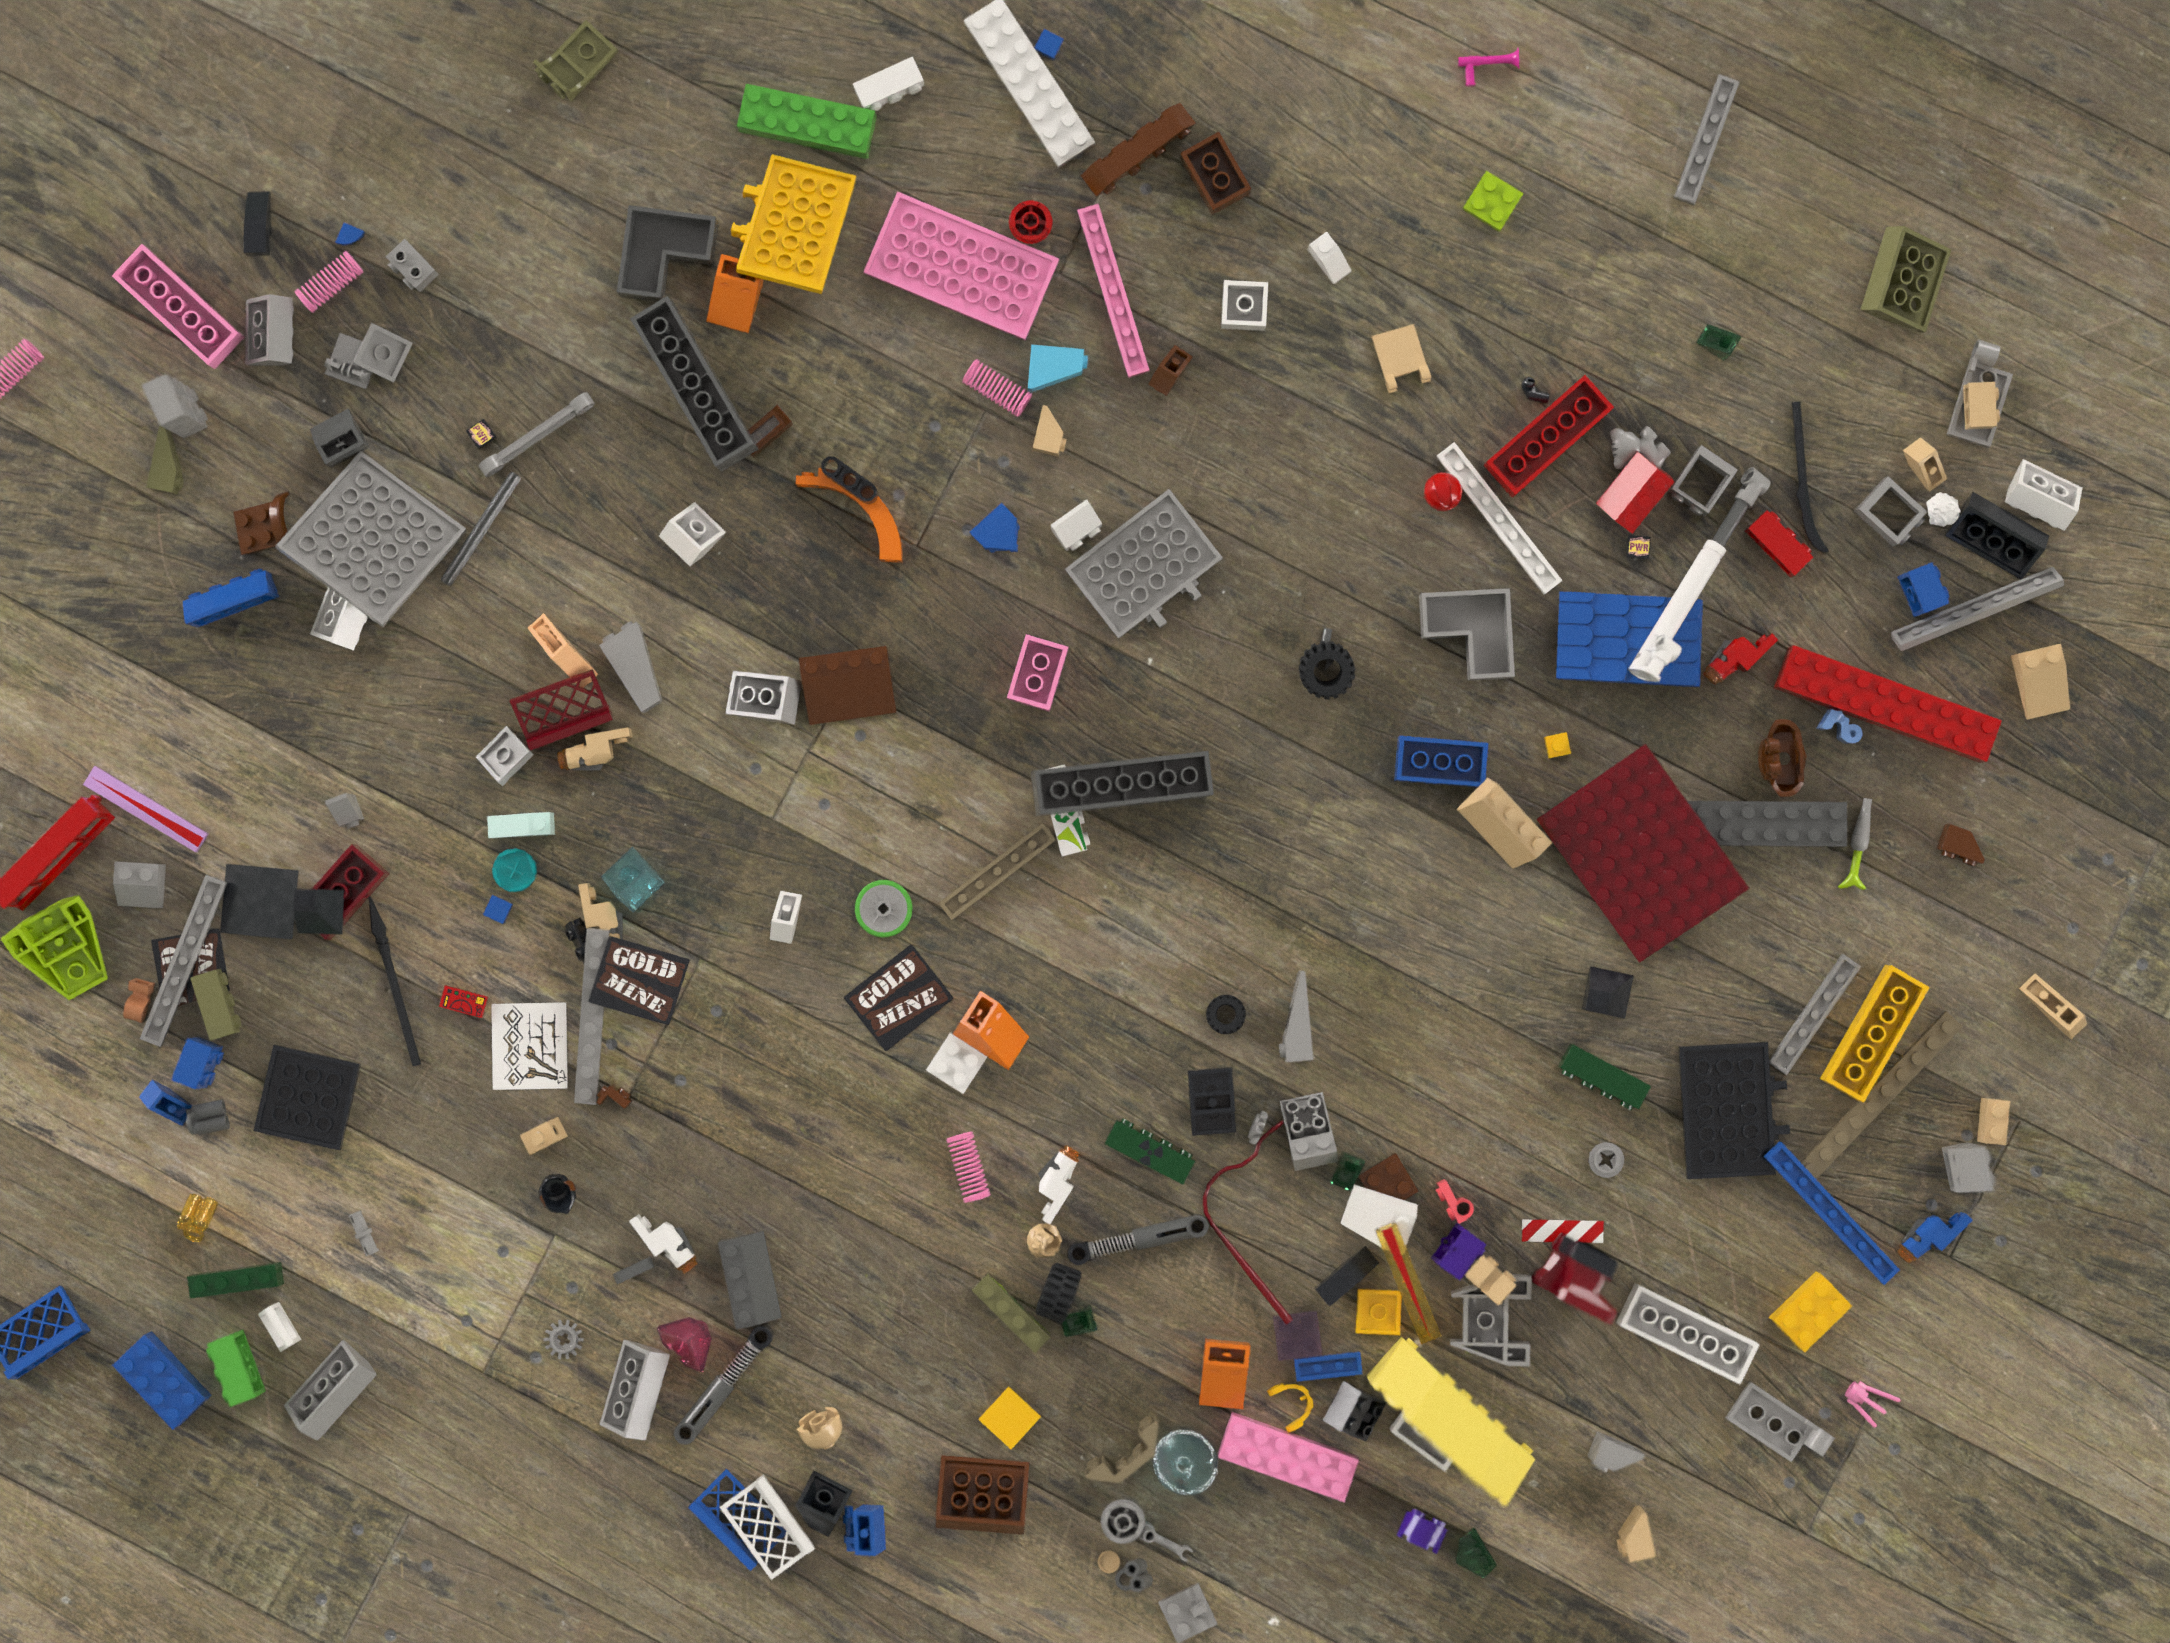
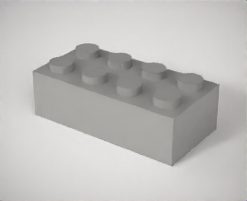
M167 374L142 385L160 426L183 438L208 428L205 422L208 420L207 415L202 408L199 409L196 402L199 399L193 388L190 389L188 385H184L181 381L179 382L176 378H172Z

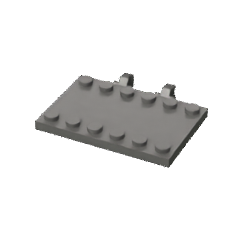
M1168 489L1065 568V571L1119 639L1144 619L1148 623L1153 620L1159 628L1164 626L1167 621L1160 614V611L1163 609L1162 605L1179 592L1181 594L1187 592L1194 602L1198 600L1202 595L1196 588L1199 584L1196 579L1221 561L1223 557L1170 489Z

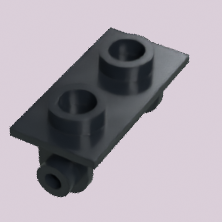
M580 917L574 920L573 923L570 921L565 925V934L568 940L573 942L578 960L584 964L587 928L585 920L582 921Z

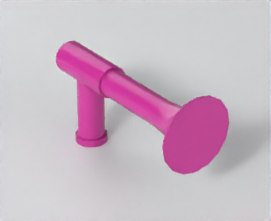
M1519 47L1515 52L1507 55L1458 57V66L1465 67L1466 70L1465 86H1475L1474 66L1505 63L1515 65L1519 70Z

